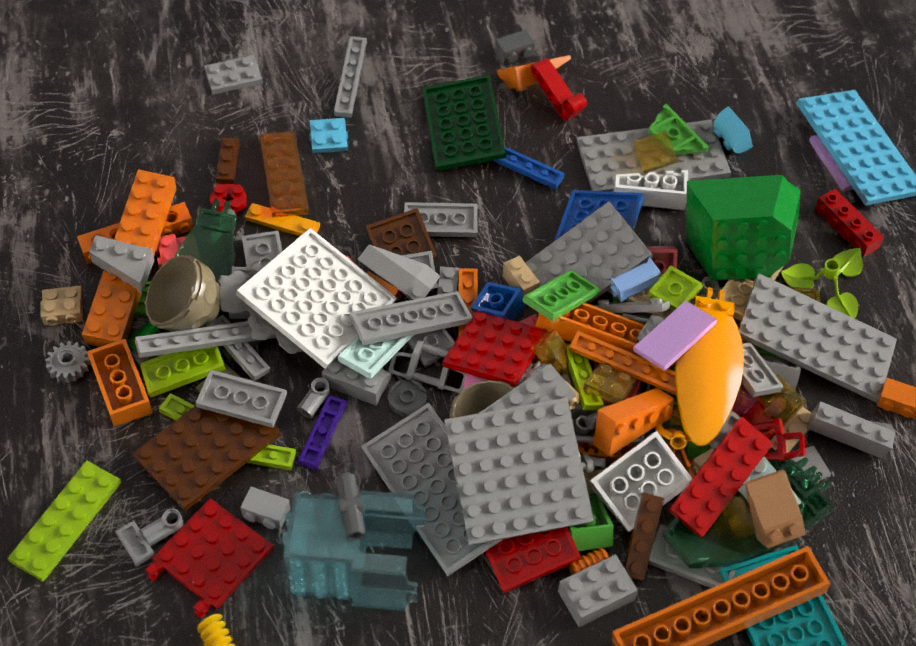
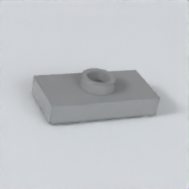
M135 521L115 531L135 566L142 564L155 555Z

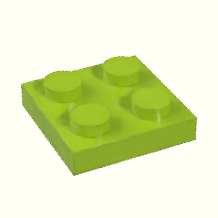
M670 266L649 290V296L653 299L662 298L663 301H670V309L675 311L685 301L690 303L703 288V283Z

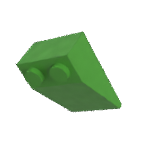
M596 493L588 494L594 521L567 527L579 552L613 546V524L603 502Z

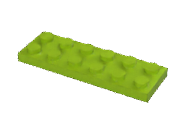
M86 461L8 557L9 562L44 582L118 488L121 480L91 462Z

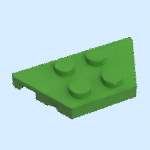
M665 104L661 113L655 118V122L649 127L648 133L669 155L708 152L709 146Z

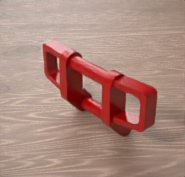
M775 418L769 422L751 424L758 431L775 429L777 452L766 453L764 457L768 461H786L806 455L805 437L802 432L785 433L781 418ZM799 439L800 449L786 453V440Z

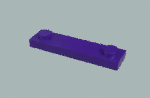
M328 395L298 459V465L318 470L347 406L346 400Z

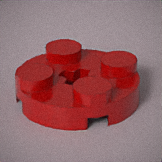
M235 184L216 185L210 195L211 208L217 211V214L220 216L229 209H232L235 215H237L247 205V197L243 187ZM231 198L233 200H230V202H226L225 199Z

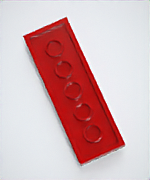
M740 417L668 511L698 537H703L773 443L747 420Z

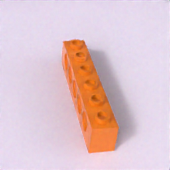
M185 202L170 206L161 237L186 233L194 229L192 218ZM120 223L77 236L86 264L92 263L89 251L95 236L114 240Z

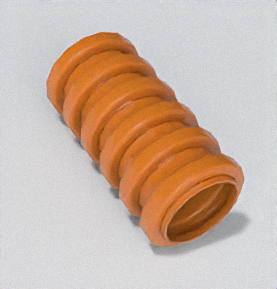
M599 548L598 551L594 550L592 554L588 553L586 556H581L582 560L570 564V572L574 575L609 558L603 548Z

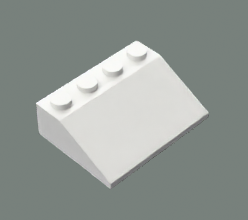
M656 431L587 483L629 532L634 527L642 492L663 497L664 505L682 492L692 477Z

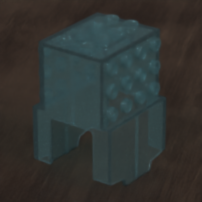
M360 490L365 537L352 541L346 539L344 521L341 518L339 509V496L329 493L322 495L312 494L307 491L294 492L291 512H287L286 515L288 529L283 534V545L285 546L284 562L290 593L297 596L310 594L319 598L334 596L341 600L352 598V603L355 607L401 611L406 610L409 602H417L418 583L408 581L405 572L407 557L366 553V548L369 546L412 550L413 535L416 527H425L426 507L416 504L414 495Z

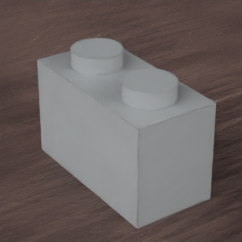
M250 487L240 507L242 517L249 522L256 521L269 529L276 528L281 530L291 509L289 499L254 487Z

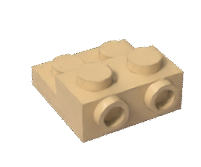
M81 286L42 290L41 319L44 326L83 321Z

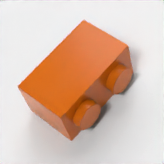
M886 378L876 406L886 411H892L904 417L915 419L916 387Z

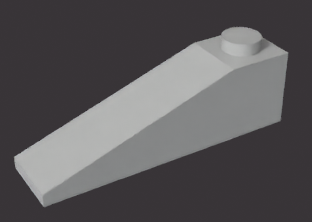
M370 244L357 259L384 281L397 288L409 300L425 298L440 277L438 273L424 263Z

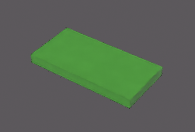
M569 270L524 295L523 302L553 322L597 296L600 289L574 271Z

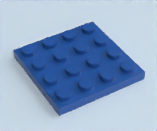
M572 190L555 241L607 202L614 206L634 231L644 199L643 193Z

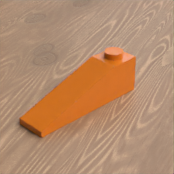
M569 55L549 60L557 69L570 60L571 57ZM536 62L499 69L497 74L509 89L516 88V91L527 90L526 86L537 82L530 71V66Z

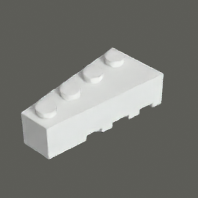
M682 170L681 173L666 171V174H656L655 172H648L647 175H640L639 173L616 174L613 192L643 193L642 206L685 210L688 170Z

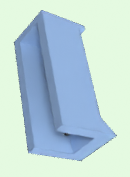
M649 257L646 264L643 263L615 277V279L612 277L610 291L614 297L617 296L619 301L622 302L654 286L659 280L657 275L661 274V272Z

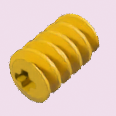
M221 614L211 615L198 625L197 630L201 634L200 637L204 641V646H235V644H229L232 641V637L227 636L229 633L228 629H223L226 623L220 621L223 618Z

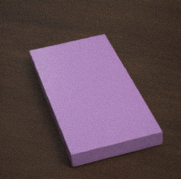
M685 301L633 347L634 352L665 371L717 324V319Z

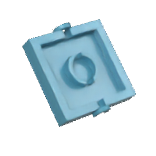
M345 118L310 120L311 134H309V138L312 141V153L348 151V131H346Z

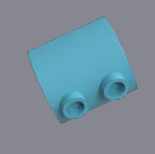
M729 106L726 107L716 117L713 124L715 128L713 133L717 135L718 139L722 137L725 140L723 145L728 151L732 149L735 153H742L753 147L749 129Z

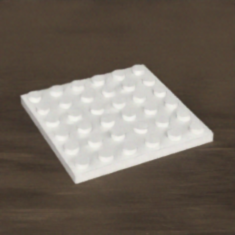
M311 228L242 285L235 294L325 369L358 337L350 319V312L394 304L397 300L394 295Z

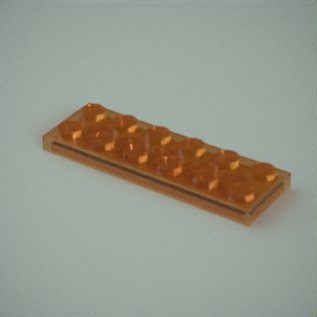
M295 131L259 134L272 217L309 214Z

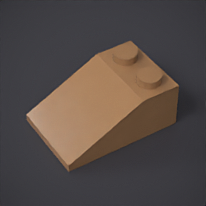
M784 470L745 482L756 539L766 548H770L806 535L802 514Z

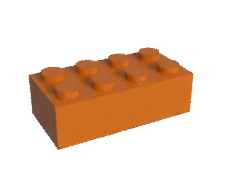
M126 339L87 351L114 427L153 413Z

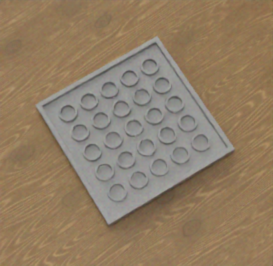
M567 398L444 420L468 546L594 521Z

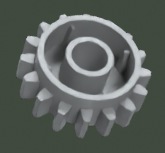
M68 341L67 345L61 342L59 348L53 347L54 352L47 353L49 358L45 359L48 373L51 374L52 378L56 377L59 382L61 380L66 381V383L77 381L78 378L84 377L83 374L89 371L88 365H91L88 353L85 346L80 347L78 342L74 345L71 344V341Z

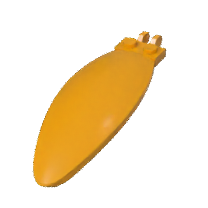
M709 287L707 288L706 297H695L694 306L716 318L717 324L675 362L676 394L682 426L688 439L699 446L711 443L724 426L740 387L744 363L742 340L733 319L734 303L723 301L724 290H719L718 300L711 299L713 291Z

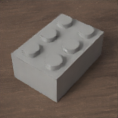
M616 555L561 580L558 588L561 598L578 627L634 601L638 591Z

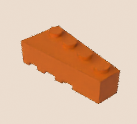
M655 388L599 409L593 445L608 456H611L671 417L675 399L661 389Z

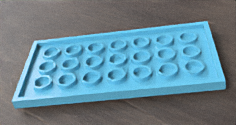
M855 90L798 99L797 106L865 206L916 196V175Z

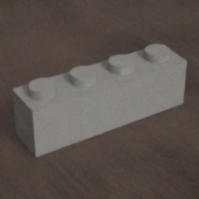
M821 401L811 412L807 429L881 459L892 449L896 433L891 424L865 420Z

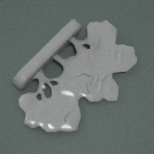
M253 263L248 269L249 276L252 278L264 266L259 263ZM238 270L233 271L229 276L220 275L218 281L221 285V310L230 313L250 312L251 316L248 318V323L253 329L251 331L252 339L266 340L271 335H276L279 346L288 353L295 354L296 352L303 351L235 295L236 291L242 286V282H247V276L244 272Z

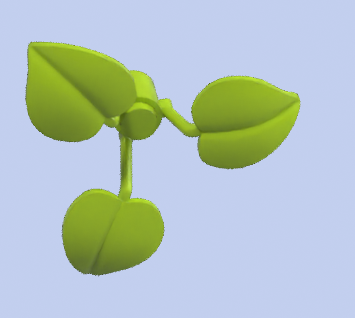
M860 248L843 251L832 259H828L825 262L824 268H821L816 276L814 269L804 263L793 265L781 272L784 281L797 291L812 289L814 286L813 280H817L822 274L827 279L834 280L836 297H831L827 301V306L854 319L858 314L857 299L848 292L839 295L838 275L842 273L846 277H854L861 273L863 260Z

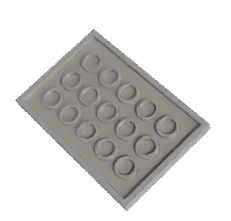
M607 202L528 260L526 265L539 280V287L569 270L574 271L600 289L597 296L585 302L589 304L610 289L612 277L615 279V277L647 262L649 257L652 258L653 255L614 206Z

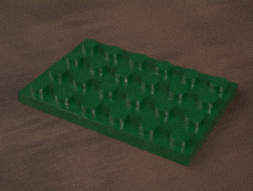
M490 74L422 88L436 171L506 158Z

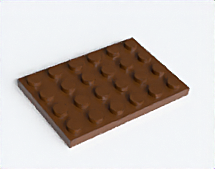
M194 406L132 453V455L175 502L186 511L280 437L281 432L275 426L272 428Z

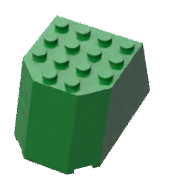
M783 175L687 181L686 243L712 281L756 278L758 274L770 277L789 262L799 219L801 191L797 186L795 187L789 183Z

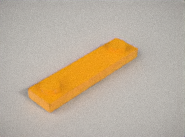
M254 203L251 204L245 215L246 221L297 236L303 235L310 228L317 233L320 228V222Z

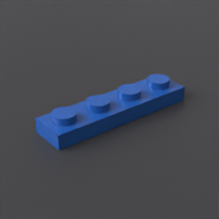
M505 147L506 158L493 160L553 189H557L565 175L561 171Z

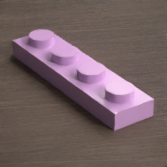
M818 135L811 136L809 142L842 192L852 190L853 187Z

